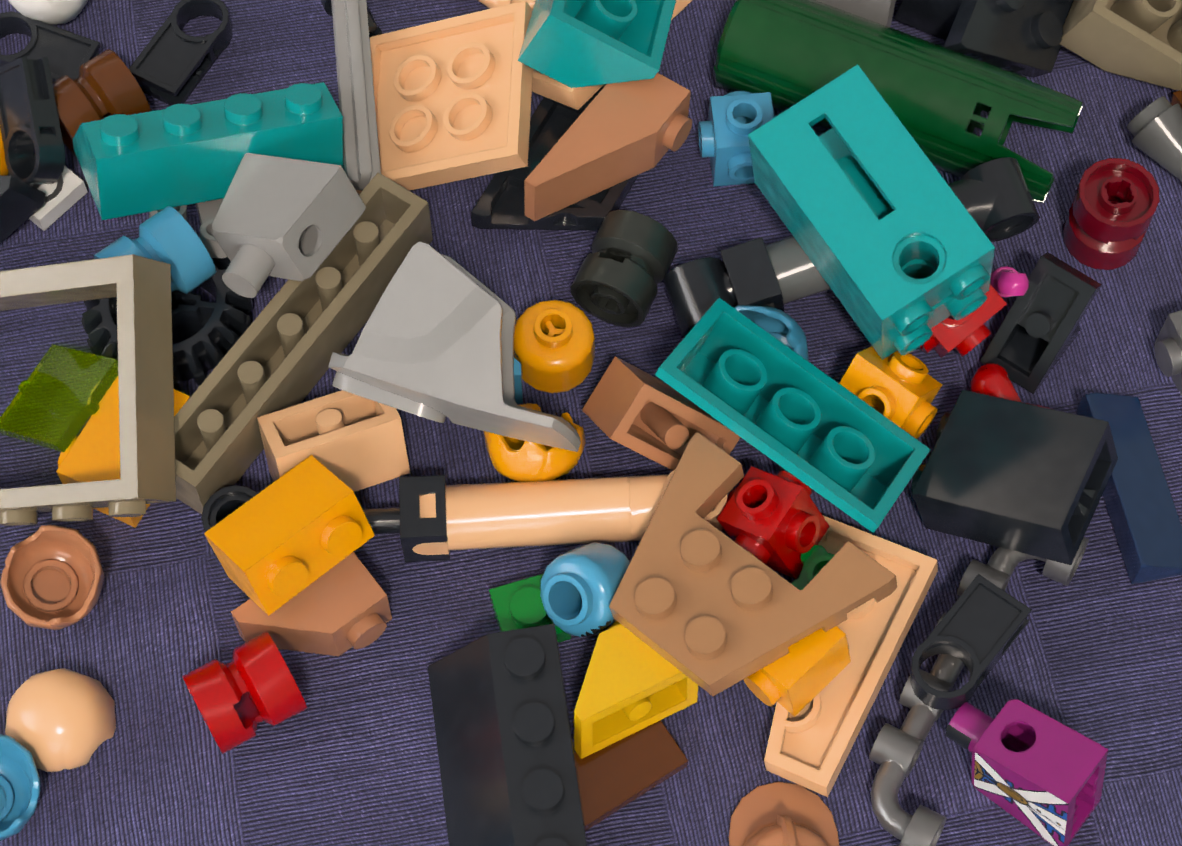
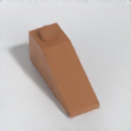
M657 73L653 79L606 84L524 180L525 216L533 221H537L654 168L669 149L674 152L677 151L687 139L692 128L693 121L688 118L691 91L660 73Z

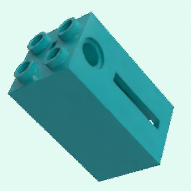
M858 64L748 134L755 184L882 360L897 350L901 355L913 352L930 339L933 334L931 328L951 315L955 320L963 319L976 311L986 301L987 296L985 293L989 291L995 252L994 245ZM826 118L832 128L818 137L811 126Z

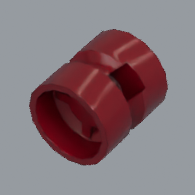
M1108 158L1095 162L1084 172L1063 225V241L1069 253L1076 260L1093 269L1113 270L1125 266L1136 256L1160 202L1159 187L1153 175L1142 165L1122 158Z

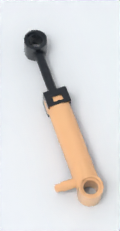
M674 471L667 475L446 485L445 475L399 477V507L362 510L374 534L400 533L405 562L450 560V550L641 541ZM234 485L222 488L212 494L205 503L201 516L204 531H208L258 493L248 487ZM727 495L704 518L720 531L723 527L717 518L727 503Z

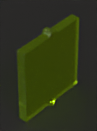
M52 344L29 378L19 384V392L0 417V433L65 452L89 416L99 410L98 403L118 376V361Z

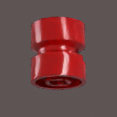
M268 632L236 647L233 650L232 662L224 664L214 659L182 676L222 754L256 737L257 724L262 721L276 726L307 709L305 700L286 662Z

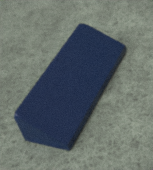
M1105 393L1083 395L1076 414L1108 421L1113 436L1118 460L1102 495L1131 584L1182 575V526L1139 398Z

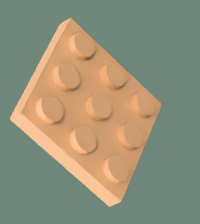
M526 0L369 37L382 175L411 191L528 167L533 68L518 61L533 11ZM356 190V191H357L358 194H360L363 190H361V191H360V190Z

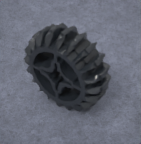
M228 257L212 258L217 272L213 277L199 285V287L205 289L216 298V303L202 301L201 295L185 294L177 290L172 292L173 389L181 392L183 381L194 379V382L200 386L206 379L205 372L210 369L213 370L218 365L224 355L228 353L251 325L249 314L252 313L251 310L253 309L252 299L238 295L223 282L222 275L231 263ZM117 298L84 301L87 311L82 313V325L86 334H88V346L92 354L100 358L104 371L109 373L110 376L118 374Z

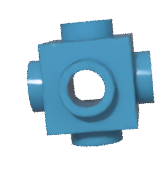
M734 91L724 96L710 97L708 121L698 122V142L701 158L710 157L713 187L755 183L748 134L776 117L773 113L770 92L750 93L747 91Z

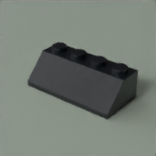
M555 624L486 634L429 665L428 673L449 846H588Z

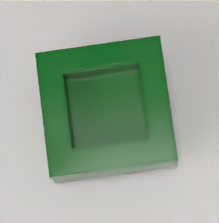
M543 574L489 589L490 601L500 632L553 624L544 610L540 597V585ZM555 626L558 643L571 639L570 634Z

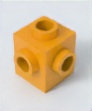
M872 346L856 354L839 383L916 439L922 435L934 419L938 409L931 403L943 385L927 374L929 372L928 367L912 354L901 355L896 351L882 360Z

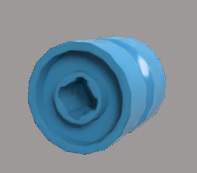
M167 206L141 223L137 239L133 240L123 235L93 257L94 259L134 254L171 264V303L173 291L177 290L188 294L213 277L217 272L209 252L184 217L171 206Z

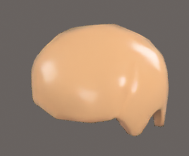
M66 668L46 671L31 676L17 689L7 707L5 734L11 736L29 750L33 756L36 768L45 772H59L63 769L70 770L86 765L99 745L114 736L116 729L115 701L102 683Z

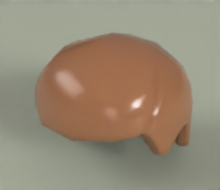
M43 525L31 536L12 546L5 560L0 585L7 607L28 626L60 630L77 623L92 611L97 605L105 576L96 547L78 530L56 525Z

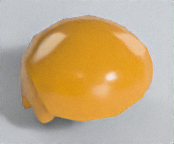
M527 403L519 405L542 412L537 404ZM568 412L561 415L575 428L580 436L581 444L578 452L485 431L484 438L491 463L499 474L519 482L547 481L569 473L577 465L586 444L583 427L573 423L572 417Z

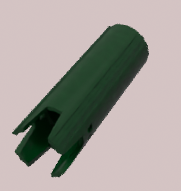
M816 0L736 1L722 32L717 48L716 64L713 68V74L718 87L731 92H770L772 106L786 111L858 64L936 169L961 178L971 169L988 161L1005 157L1016 158L1033 201L1041 203L1045 202L1053 184V174L1004 147L1012 123L1016 122L1073 134L1083 108V102L1029 81L1027 77ZM982 111L989 113L987 119L980 116ZM826 118L816 123L830 129L832 128ZM975 128L983 130L981 136L973 134Z

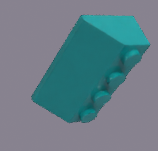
M536 0L518 61L570 88L653 79L660 69L676 0Z
M324 82L316 84L299 83L286 89L257 94L240 93L232 95L227 99L192 105L175 104L162 110L133 115L115 114L103 120L81 123L73 137V148L102 220L162 210L167 206L178 207L222 199L225 197L240 162L246 153L341 165L343 168V116Z
M721 298L714 302L655 373V376L872 533L879 527L931 450Z

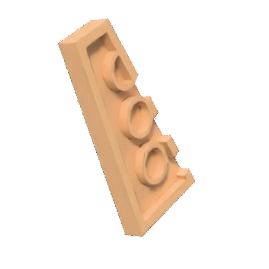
M823 515L830 527L818 545L823 546L827 553L835 555L849 541L894 573L897 580V588L891 595L879 602H876L874 598L848 612L847 620L837 625L846 634L851 662L795 717L781 704L776 703L764 758L766 771L828 797L938 572V561Z

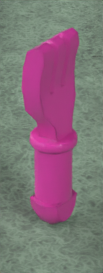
M1000 267L991 273L990 284L1001 297L1024 296L1029 288V280L1026 273H1019L1012 267Z

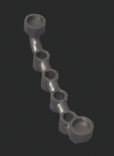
M1083 538L1072 565L999 547L991 556L987 565L975 559L970 562L960 582L957 595L961 596L978 574L1005 591L1015 567L1026 559H1038L1046 562L1042 575L1068 586L1082 560L1089 539ZM944 613V614L942 615V617L940 618L939 622L943 619V617H944L947 613ZM939 654L930 673L919 669L922 679L930 687L939 691L951 692L965 664L959 658L950 654ZM909 676L901 693L899 703L910 708V711L900 729L885 723L869 755V760L880 765L870 792L872 810L881 826L894 837L901 840L899 846H936L947 817L923 805H920L912 816L901 808L898 801V792L905 777L907 778L912 771L929 731L943 712V710L925 705L914 694Z

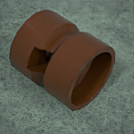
M110 49L79 67V78L73 79L64 75L52 83L62 140L75 157L77 156L73 148V137L81 123L103 120L115 114L133 115L151 112L148 101L138 82L120 57Z

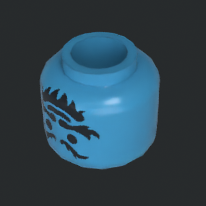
M595 542L580 546L555 558L546 567L540 585V597L543 607L553 624L567 634L585 637L598 634L616 622L609 605L630 564L625 554L612 545Z

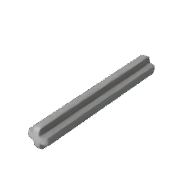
M331 0L339 109L343 116L344 171L354 188L361 191L377 172L381 174L366 0Z

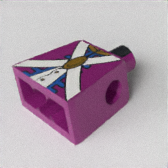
M1018 699L1009 700L995 719L968 702L964 703L951 719L945 736L972 753L971 783L973 786L1052 846H1068L1101 801L1108 749Z

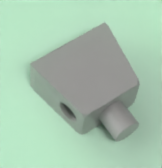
M246 153L212 223V235L231 261L222 275L223 282L228 288L243 297L254 298L268 276L301 282L311 278L366 209L342 166Z

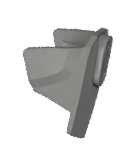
M419 241L412 246L363 328L353 353L347 355L332 352L328 365L329 368L336 370L332 386L343 391L440 423H444L447 416L453 424L578 452L581 444L579 434L563 417L528 409L517 405L515 402L514 332L516 312L513 308L454 259L443 254L441 255L429 244Z

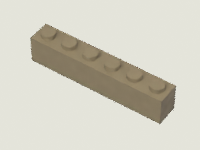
M379 172L359 194L366 206L365 211L311 278L302 282L288 279L174 416L177 499L202 514L204 505L212 494L222 488L234 486L264 449L257 417L300 404L329 369L328 365L332 352L342 353L368 321L386 287L412 246L419 241L426 244L432 242L429 203Z

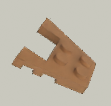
M696 432L690 439L613 596L609 608L616 621L711 696H715L788 654V647L820 628L827 632L846 621L847 613L873 598L876 602H879L888 597L896 590L897 580L894 573L847 541L803 590L797 589L704 519L744 477L740 462Z

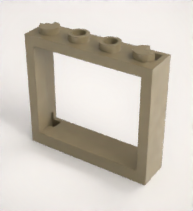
M131 254L0 271V311L117 297L120 479L0 489L1 526L38 524L39 512L51 511L52 521L93 520V508L108 507L109 517H140V515L146 514V504L176 502L171 264Z

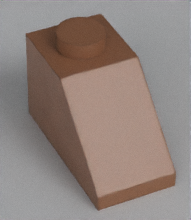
M616 356L582 409L610 439L673 471L676 469L690 439L696 432L729 455L741 438L665 382Z
M354 552L269 616L251 599L231 611L238 632L245 643L268 632L278 649L338 657L352 647L358 650L373 643L385 631L386 623L392 620L386 593Z

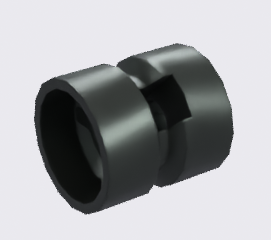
M629 210L609 212L592 243V254H589L584 259L571 285V295L585 311L604 322L622 327L640 326L645 321L658 293L657 284L666 276L678 251L676 239L667 228L649 216Z

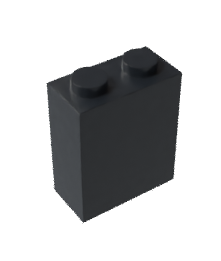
M962 390L952 412L945 413L940 420L936 436L937 443L927 464L922 463L913 477L911 487L912 498L917 504L925 527L930 530L1072 565L1118 460L1109 422Z

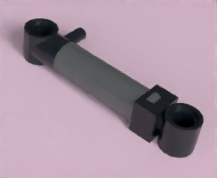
M1005 157L988 161L968 171L959 181L948 184L991 242L1018 235L1031 228L1040 218L1016 158ZM793 236L767 245L764 244L763 238L760 237L720 251L722 261L720 258L715 257L692 260L674 268L664 277V284L683 338H685L718 298H721L733 308L738 305L777 308L784 312V304L831 289Z

